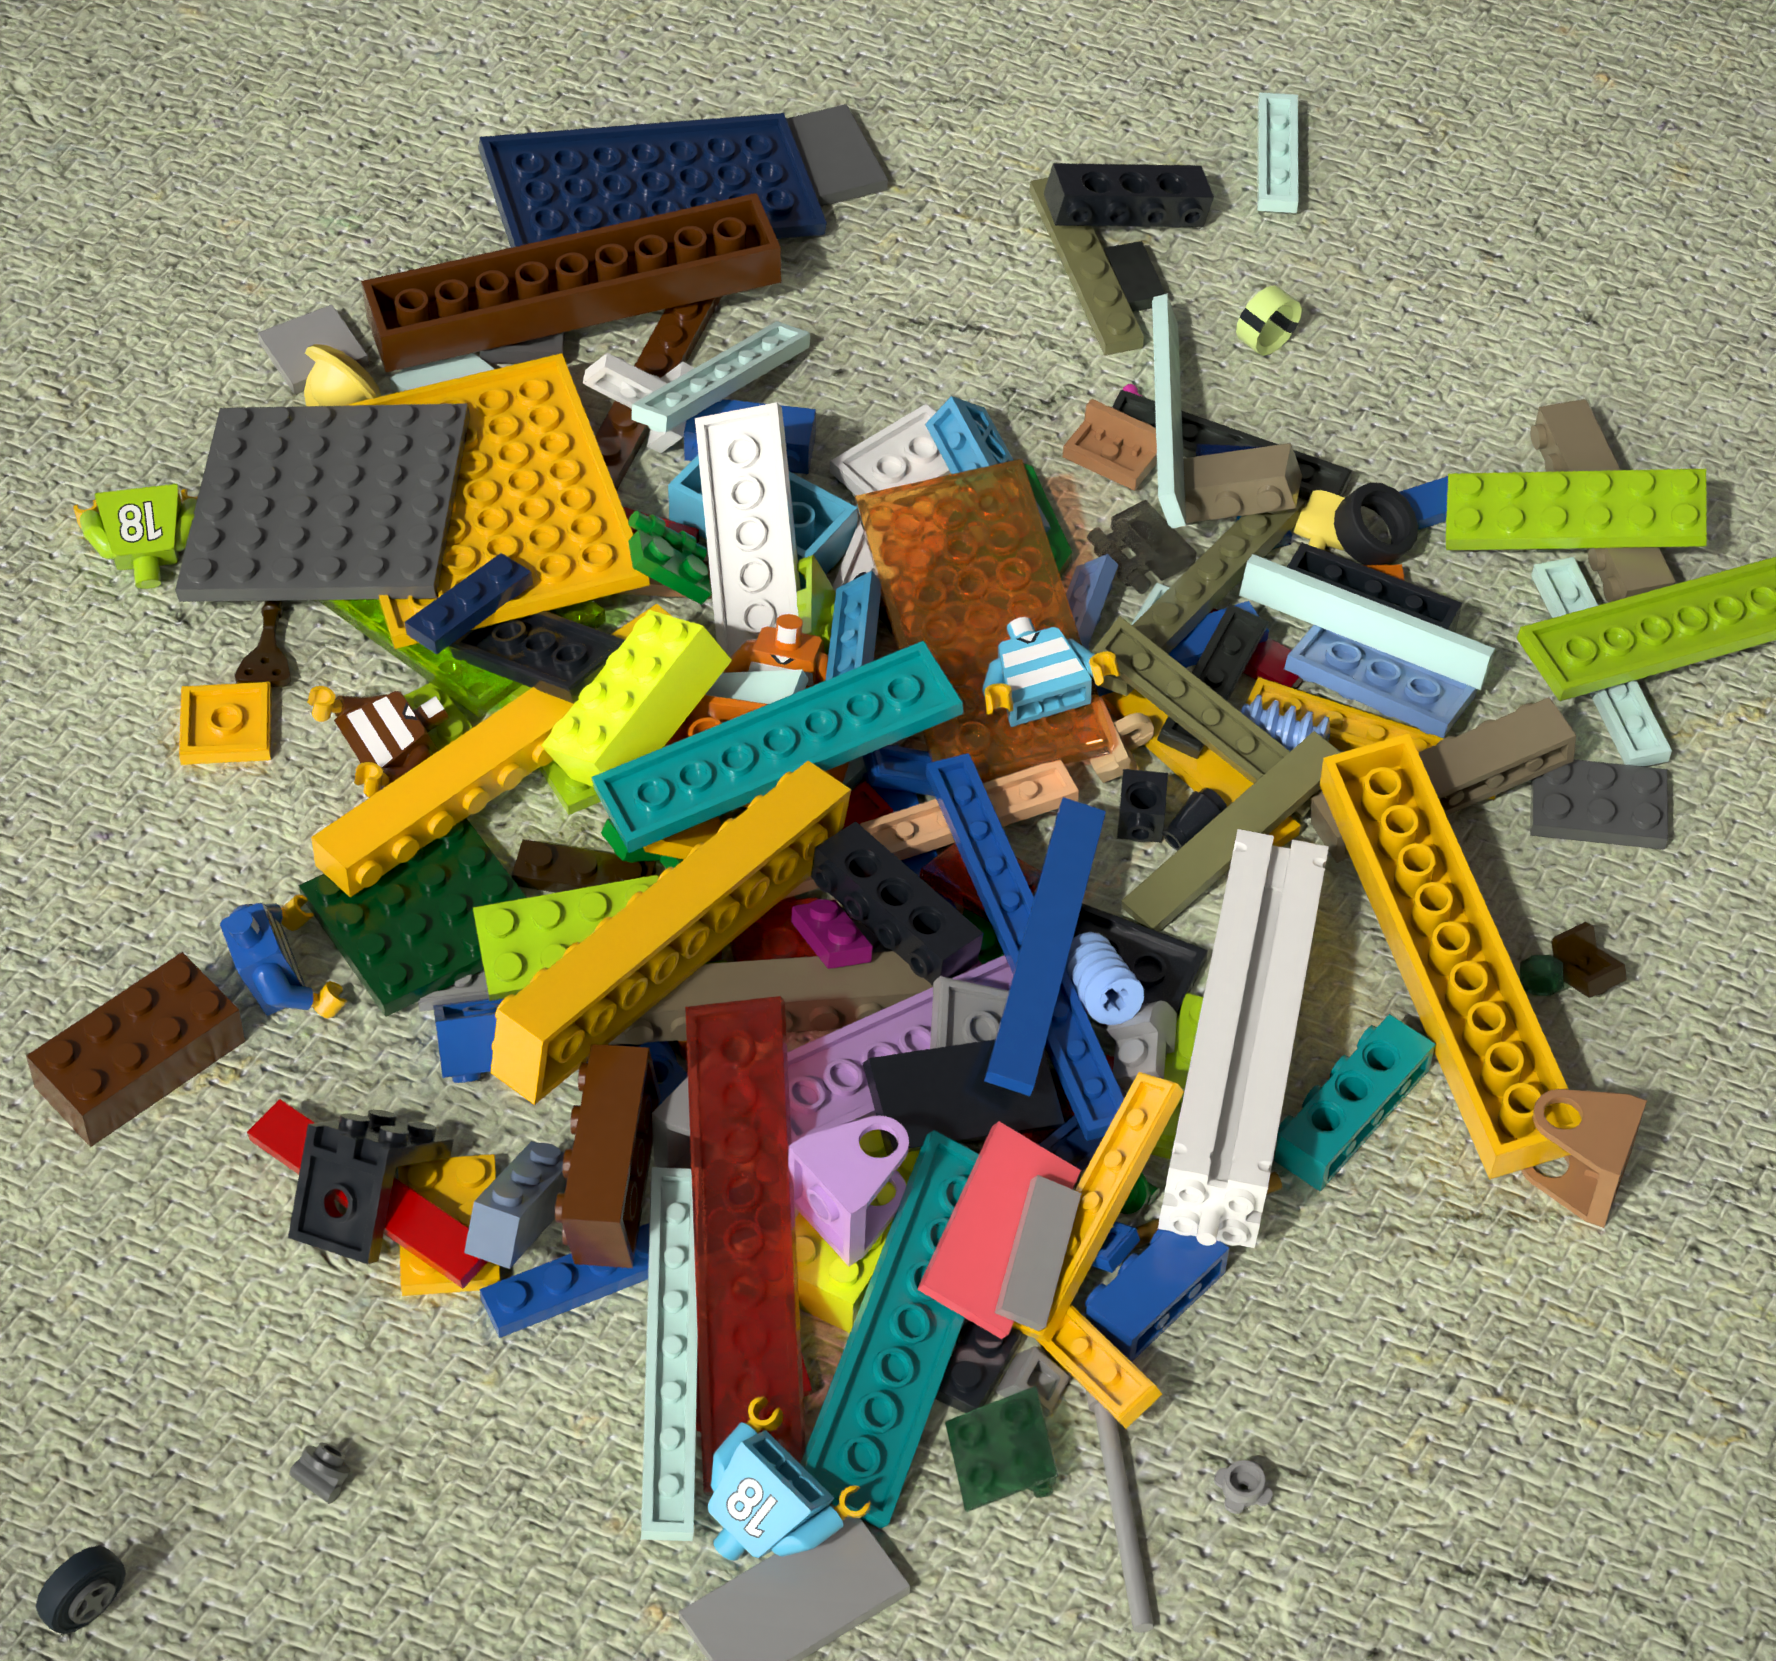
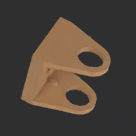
M1556 1089L1544 1093L1535 1103L1533 1122L1543 1136L1571 1154L1563 1157L1567 1162L1568 1170L1562 1176L1550 1178L1539 1174L1532 1166L1522 1169L1523 1175L1531 1184L1585 1222L1604 1228L1632 1153L1647 1100L1630 1094ZM1554 1103L1569 1104L1579 1112L1581 1123L1572 1129H1559L1546 1120L1544 1110Z

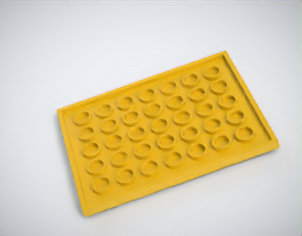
M562 353L343 405L468 403L470 420L447 544L442 561L439 587H437V598L500 553L530 570L533 579L531 587L513 600L505 603L473 629L650 585L649 577L632 567L628 540L634 534L628 524V519ZM379 595V603L394 649L418 643L407 635L404 622L437 598L413 599V596L408 595V599H389L388 595Z

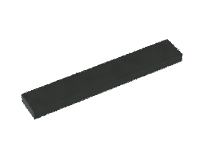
M1121 389L1112 407L1156 428L1155 401ZM1182 411L1183 457L1190 458L1279 445ZM1294 450L1302 474L1299 498L1309 501L1312 492L1315 490L1327 491L1343 497L1352 478V470Z

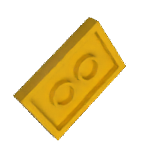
M495 1154L451 1157L398 1166V1180L467 1228L470 1225L474 1201L496 1179ZM400 1246L402 1296L480 1291L481 1288L501 1281L500 1265L488 1262L462 1289Z

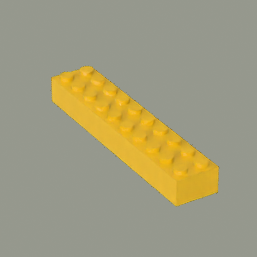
M1410 733L1324 757L1320 778L1321 790L1429 1040L1436 1044L1434 1049L1435 1055L1489 1180L1571 1155L1543 1136L1533 1122L1535 1103L1541 1095L1551 1090L1569 1089ZM1554 1103L1544 1110L1546 1120L1559 1129H1572L1581 1123L1579 1112L1569 1104Z
M810 761L805 762L793 773L791 771L785 773L772 790L764 796H756L749 804L747 810L737 818L726 820L717 834L706 843L700 842L695 845L686 859L674 868L668 867L665 869L656 883L644 892L639 891L635 893L626 904V907L615 916L604 918L590 936L581 943L575 942L570 945L560 960L548 969H540L534 975L530 984L516 995L510 994L502 1000L495 1013L497 1021L495 1038L491 1046L493 1055L490 1073L532 1104H537L578 1070L581 1062L588 1061L591 1044L608 1045L811 876L815 847L841 831L844 827L851 789Z

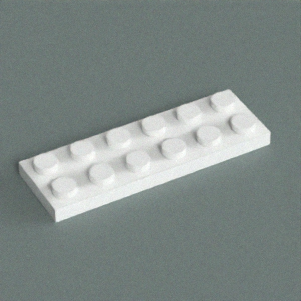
M777 402L695 418L716 640L729 657L746 640H757L763 627L776 628V620L779 616L784 614L798 616L797 591H800L801 588L799 571L797 570L798 559L782 407Z

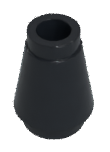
M1203 788L1200 792H1192L1168 828L1163 832L1166 842L1178 851L1227 808L1224 800L1210 788Z

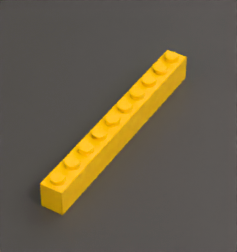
M655 604L611 635L626 640L633 631L635 623L645 616L649 610L669 616L672 615L658 604ZM532 687L313 835L311 840L315 866L349 897H352L363 888L374 885L382 875L400 863L409 861L419 849L436 838L445 836L454 825L469 815L480 812L488 802L504 791L515 788L523 778L539 767L551 763L554 759L541 745L551 734L553 726L567 714L574 704Z

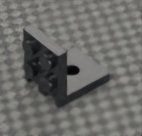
M369 1110L368 1116L345 1113L340 1115V1120L308 1124L288 1238L365 1264L379 1262L396 1167L451 1158L454 1139L436 1134L437 1127L431 1124L408 1122L407 1125L397 1122V1115L395 1113L384 1110ZM339 1190L346 1195L348 1200V1209L345 1215H342L335 1205V1197Z

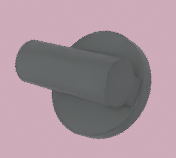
M320 1442L317 1447H305L300 1459L291 1467L289 1475L325 1502L331 1504L339 1496L341 1486L350 1473V1468L344 1463L346 1456L343 1452L330 1444Z

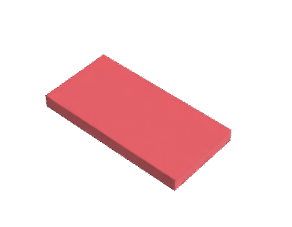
M998 1121L992 1126L917 1290L1000 1339L1007 1336L1014 1321L996 1314L995 1309L1030 1181L1035 1176L1040 1175L1073 1190L1081 1170Z

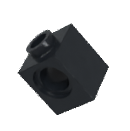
M1123 769L1117 839L1162 843L1168 773Z

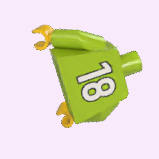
M168 484L95 493V499L92 500L94 505L91 508L81 510L78 504L73 506L84 537L100 556L108 560H114L117 570L133 569L135 586L140 589H151L161 585L160 566L177 563L179 551H183L186 548L192 519L195 516L194 511L198 496H188V490L182 489L180 497L178 484Z

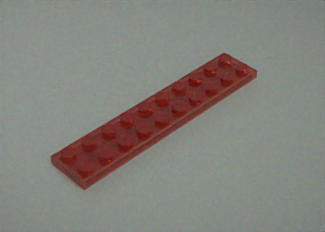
M781 996L685 1007L703 1493L707 1496L714 1494L711 1488L714 1453L740 1422L747 1423L750 1420L748 1407L751 1401L757 1397H765L768 1400L767 1405L759 1413V1420L769 1419L777 1408H780L783 1412L781 1425L777 1429L767 1432L799 1463H801L806 1450L794 1185L788 1166L789 1145L792 1143L785 1001Z

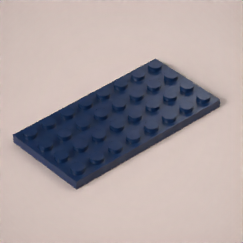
M784 113L483 136L479 138V153L510 247L757 193L777 239L825 235L827 222Z

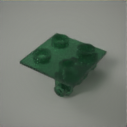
M1036 1386L945 1421L966 1512L1026 1489L1033 1491L1034 1496L1037 1498H1044L1053 1493V1486L1059 1475Z

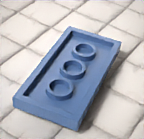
M1316 625L1312 626L1288 654L1284 667L1285 670L1299 675L1305 681L1315 682L1338 692L1339 695L1346 699L1356 700L1378 710L1385 716L1395 717L1417 727L1426 734L1436 735L1443 739L1473 701L1478 690Z

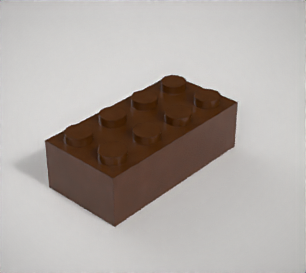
M181 952L26 1055L35 1089L77 1134L92 1147L243 1044L245 1037L239 1009Z
M591 1044L588 1062H581L579 1067L578 1088L583 1093L581 1104L574 1105L571 1112L570 1127L572 1135H575L573 1149L567 1148L564 1153L563 1176L567 1178L565 1193L559 1192L557 1195L555 1220L558 1223H562L563 1245H569L574 1264L633 1268L654 1141L652 1113L660 1104L661 1094L649 1048Z

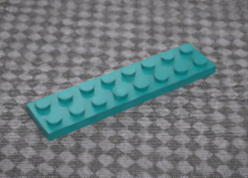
M921 641L591 778L599 799L630 853L748 804L758 795L764 796L777 785L785 773L789 771L793 773L807 761H810L823 771L830 770L964 714L963 703L925 642Z
M935 1130L927 1134L924 1144L920 1149L800 1463L834 1497V1500L830 1503L834 1506L840 1504L839 1498L845 1488L859 1486V1490L847 1497L846 1506L851 1511H858L871 1501L870 1511L860 1519L879 1529L888 1526L965 1318L917 1290L979 1156L978 1153Z

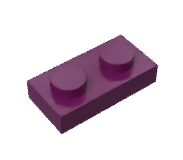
M818 899L809 904L793 906L792 924L828 969L871 962L873 946L836 900Z

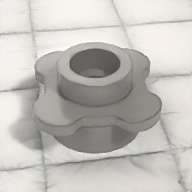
M1237 1461L1228 1468H1220L1215 1474L1214 1482L1216 1486L1222 1488L1226 1498L1224 1507L1231 1513H1242L1245 1507L1256 1504L1262 1507L1267 1506L1272 1500L1273 1493L1269 1487L1265 1486V1474L1262 1466L1255 1461ZM1245 1484L1248 1486V1489L1241 1490L1239 1485Z

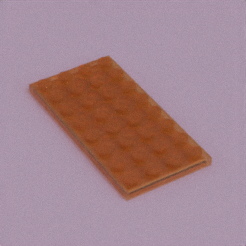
M1013 460L856 495L857 512L875 573L881 584V593L898 651L924 641L963 703L964 714L922 731L931 762L969 753L982 783L1044 763L1062 761L1063 764H1069L1112 754L1114 742L1092 677L1091 703L1013 727L1009 724L1006 708L993 709V714L990 715L986 712V702L982 692L989 664L998 658V645L1003 641L1010 640L1006 628L1011 621L1020 617H1028L1031 619L1036 632L1056 627L1060 629L1066 639H1073L1082 645L1023 460Z

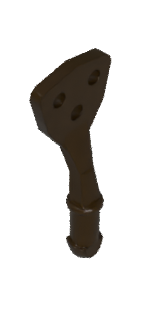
M283 600L265 601L264 606L261 608L263 616L262 634L258 646L242 659L234 674L236 684L270 682L271 687L286 686L291 682L288 660L277 647L275 635L279 619L283 614Z

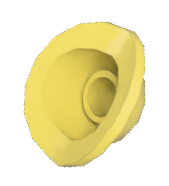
M314 344L306 349L305 354L316 362L307 377L304 396L306 406H343L381 396L379 387L371 375L357 361L344 352L328 345Z

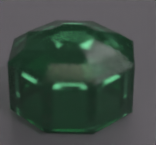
M1532 955L1520 962V982L1524 990L1534 996H1551L1563 989V962L1551 955Z

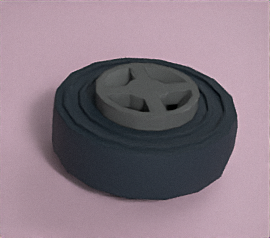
M101 1545L87 1547L71 1556L47 1579L38 1594L35 1607L40 1619L51 1630L60 1634L75 1632L91 1623L113 1602L122 1588L126 1576L122 1561L111 1550Z

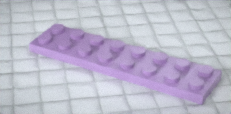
M1005 955L952 979L1009 991L1013 973ZM933 987L740 1073L735 1085L787 1154L789 1153V1145L805 1135L876 1116L863 1063L868 1058L930 1049Z

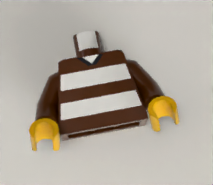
M316 686L310 690L307 701L309 705L313 706L312 716L316 721H327L331 714L335 713L337 717L334 719L336 725L361 763L356 768L354 783L358 786L364 784L363 792L368 797L373 796L438 752L439 750L428 732L450 719L436 696L412 710L401 691H394L385 695L363 697L339 695L335 697L334 692L330 688Z

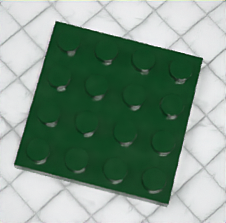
M467 818L454 825L445 836L436 838L419 849L409 861L398 864L382 875L374 885L363 888L352 897H349L325 874L298 885L300 895L308 899V902L305 904L314 914V917L385 1017L420 1001V998L455 984L456 981L470 974L474 975L484 970L473 908L527 898Z

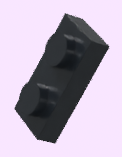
M971 1322L949 1359L935 1399L977 1419L1021 1343L1022 1331L1011 1327L1009 1334L1000 1339Z

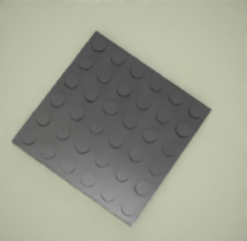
M468 403L220 408L194 511L195 515L192 519L175 588L179 602L379 599V595H388L389 599H408V595L413 596V599L437 598V587H439L442 561L447 544L470 420Z

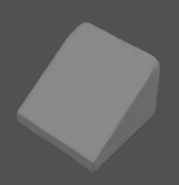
M1034 1346L1018 1353L1014 1357L996 1392L1012 1402L1048 1417L1052 1414L1072 1376Z

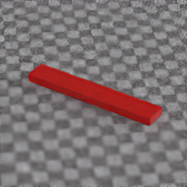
M279 1099L247 1131L251 1142L299 1175L308 1124H313L314 1122ZM394 1178L384 1234L464 1289L489 1262L464 1253L469 1228ZM339 1190L335 1200L348 1209L347 1197Z

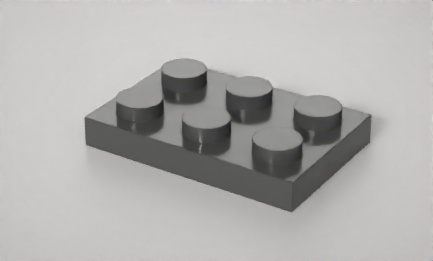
M1574 759L1569 764L1531 779L1530 836L1665 850L1668 840L1667 769Z

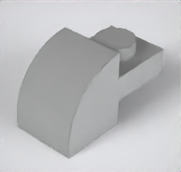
M1165 1001L1143 1004L1132 1019L1122 1024L1108 1025L1107 1031L1115 1040L1113 1075L1123 1090L1131 1087L1138 1072L1164 1079L1165 1054L1174 1052L1177 1018L1175 1010Z

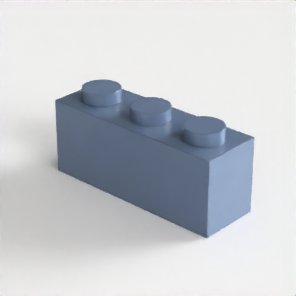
M531 1141L474 1201L464 1253L508 1269L516 1263L555 1219L557 1195L559 1192L565 1193L567 1178L563 1176L564 1152H561L558 1147L552 1144Z

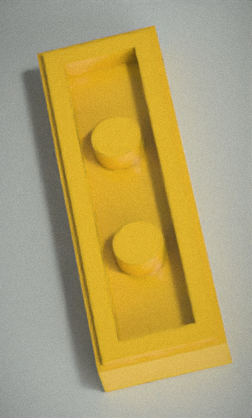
M1072 1305L1068 1308L1049 1343L1035 1339L1125 1429L1162 1395L1158 1387Z

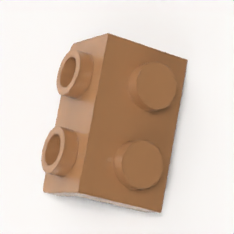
M1091 399L1086 404L1083 423L1063 446V458L1135 491L1157 464L1156 428L1111 406Z

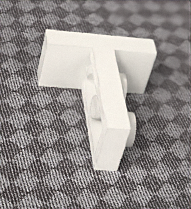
M606 353L585 370L583 384L632 409L633 403L691 371L694 367L681 362L662 378H659L630 365L620 357ZM686 421L667 432H657L650 429L647 447L659 453L664 452L684 437Z

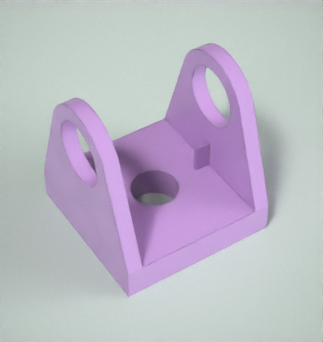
M867 1117L805 1135L789 1145L788 1200L848 1266H851L867 1254L894 1219L906 1188L903 1177L896 1170L908 1154L909 1137L905 1128L898 1121L890 1117ZM885 1130L895 1136L898 1141V1148L887 1157L875 1158L862 1151L859 1141L867 1132ZM889 1181L896 1190L895 1197L885 1205H870Z

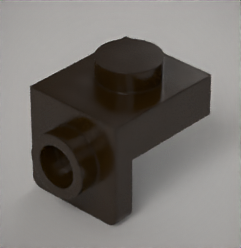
M1583 922L1552 938L1551 944L1556 977L1588 998L1603 994L1608 989L1627 980L1625 964L1597 947L1594 926L1590 923Z

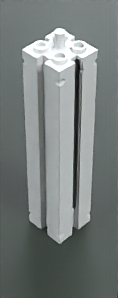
M1241 829L1237 830L1158 1229L1172 1231L1184 1236H1197L1199 1243L1208 1246L1215 1244L1216 1241H1221L1228 1245L1255 1248L1269 1184L1329 846L1292 839L1291 848L1288 849L1273 846L1274 836Z

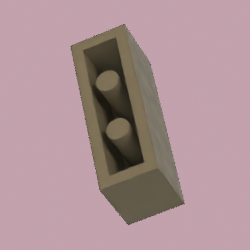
M1291 443L1183 458L1186 523L1296 508L1302 474Z

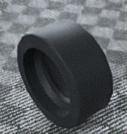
M1369 482L1357 488L1341 501L1335 511L1334 528L1337 539L1344 550L1363 565H1390L1411 550L1417 540L1418 522L1413 508L1407 499L1395 488L1383 483ZM1361 506L1375 511L1382 517L1389 528L1391 544L1378 540L1369 532L1363 522Z

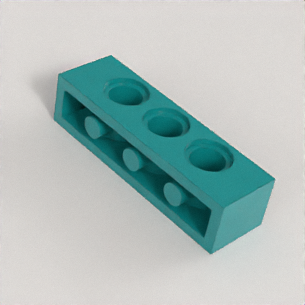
M1390 1014L1378 1027L1374 1025L1369 1026L1360 1037L1356 1051L1350 1057L1343 1055L1336 1062L1331 1070L1330 1079L1324 1086L1315 1085L1303 1101V1109L1295 1117L1288 1115L1281 1122L1276 1139L1277 1146L1274 1161L1321 1192L1430 1070L1436 1044ZM1346 1098H1352V1099H1355V1100H1357V1101H1351V1100H1348V1099H1346ZM1318 1128L1327 1129V1130H1329V1131H1328V1132H1326V1131H1321V1130H1319Z

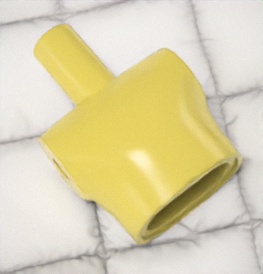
M1313 491L1308 503L1299 514L1293 533L1310 540L1308 545L1321 550L1328 546L1343 551L1344 548L1337 539L1334 528V516L1337 507L1345 498L1327 491Z

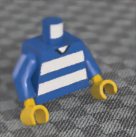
M300 894L295 895L282 908L277 903L240 905L234 909L229 917L224 918L220 922V926L240 977L266 1016L284 1008L309 1010L312 1006L322 1017L332 1018L347 1003L346 999L338 997L343 992L342 986L329 981L318 994L313 993L312 988L306 987L286 933L281 926L282 923L287 929L296 931L314 916L313 913H305L300 909L308 902V899Z

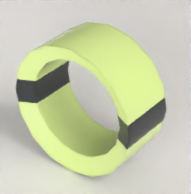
M1275 285L1264 288L1248 302L1242 311L1236 327L1238 339L1260 355L1266 356L1274 353L1285 344L1295 331L1301 318L1302 307L1300 302Z

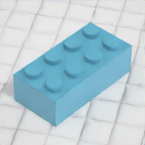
M697 455L668 484L669 519L673 522L698 529L699 536L707 539L699 455ZM789 471L797 559L799 561L814 555L826 575L847 552L857 527L858 507ZM799 572L800 588L803 590L806 588V579Z

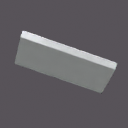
M847 1517L843 1520L844 1526L814 1549L783 1557L776 1554L770 1556L680 1610L679 1620L708 1661H800L910 1594V1585L860 1518Z

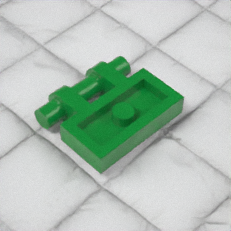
M639 511L633 512L628 522L630 527L638 530L628 540L633 569L702 605L712 594L708 569L702 562L706 557L707 549L696 543L694 536L684 531L677 533L666 527L663 519L653 514L646 516Z

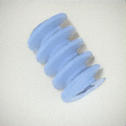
M1257 695L1250 705L1245 703L1240 711L1289 751H1292L1313 731L1317 732L1326 741H1329V717L1325 716L1316 727L1313 726L1312 712L1308 711L1301 721L1296 720V707L1292 705L1284 716L1279 715V701L1276 700L1273 701L1267 710H1264L1262 708L1261 695Z
M1087 932L1074 937L1065 968L1084 1008L1087 1009L1093 1019L1106 1025L1122 1024L1132 1019L1140 1010L1144 1000V989L1140 981L1136 979L1135 974L1129 969L1122 957L1117 954L1115 948L1106 937L1094 932Z

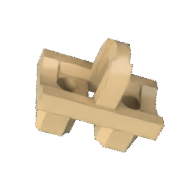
M1102 697L1092 701L1090 705L1095 714L1075 725V728L1088 751L1108 742L1109 747L1089 757L1097 776L1102 783L1121 776L1123 769L1140 770L1131 751L1152 738L1154 726L1150 718L1143 715V713H1133L1117 721L1115 715L1110 714Z

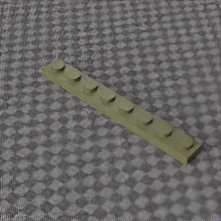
M1297 500V505L1294 509L1241 516L1132 626L1169 654L1243 579L1247 561L1252 554L1264 558L1296 525L1299 514L1305 507V503ZM1115 675L1104 676V683L1099 685L1125 696H1128L1134 690L1123 679Z

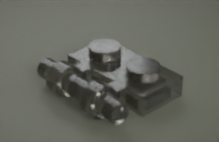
M1146 499L1112 516L1110 528L1114 532L1106 535L1099 527H1096L1087 536V540L1094 546V553L1098 557L1108 554L1118 564L1117 577L1125 586H1132L1139 594L1145 593L1151 587V581L1144 575L1147 572L1152 571L1163 581L1196 562L1197 552L1174 528L1171 529V526H1168L1167 521ZM1129 547L1137 556L1129 559L1121 550Z

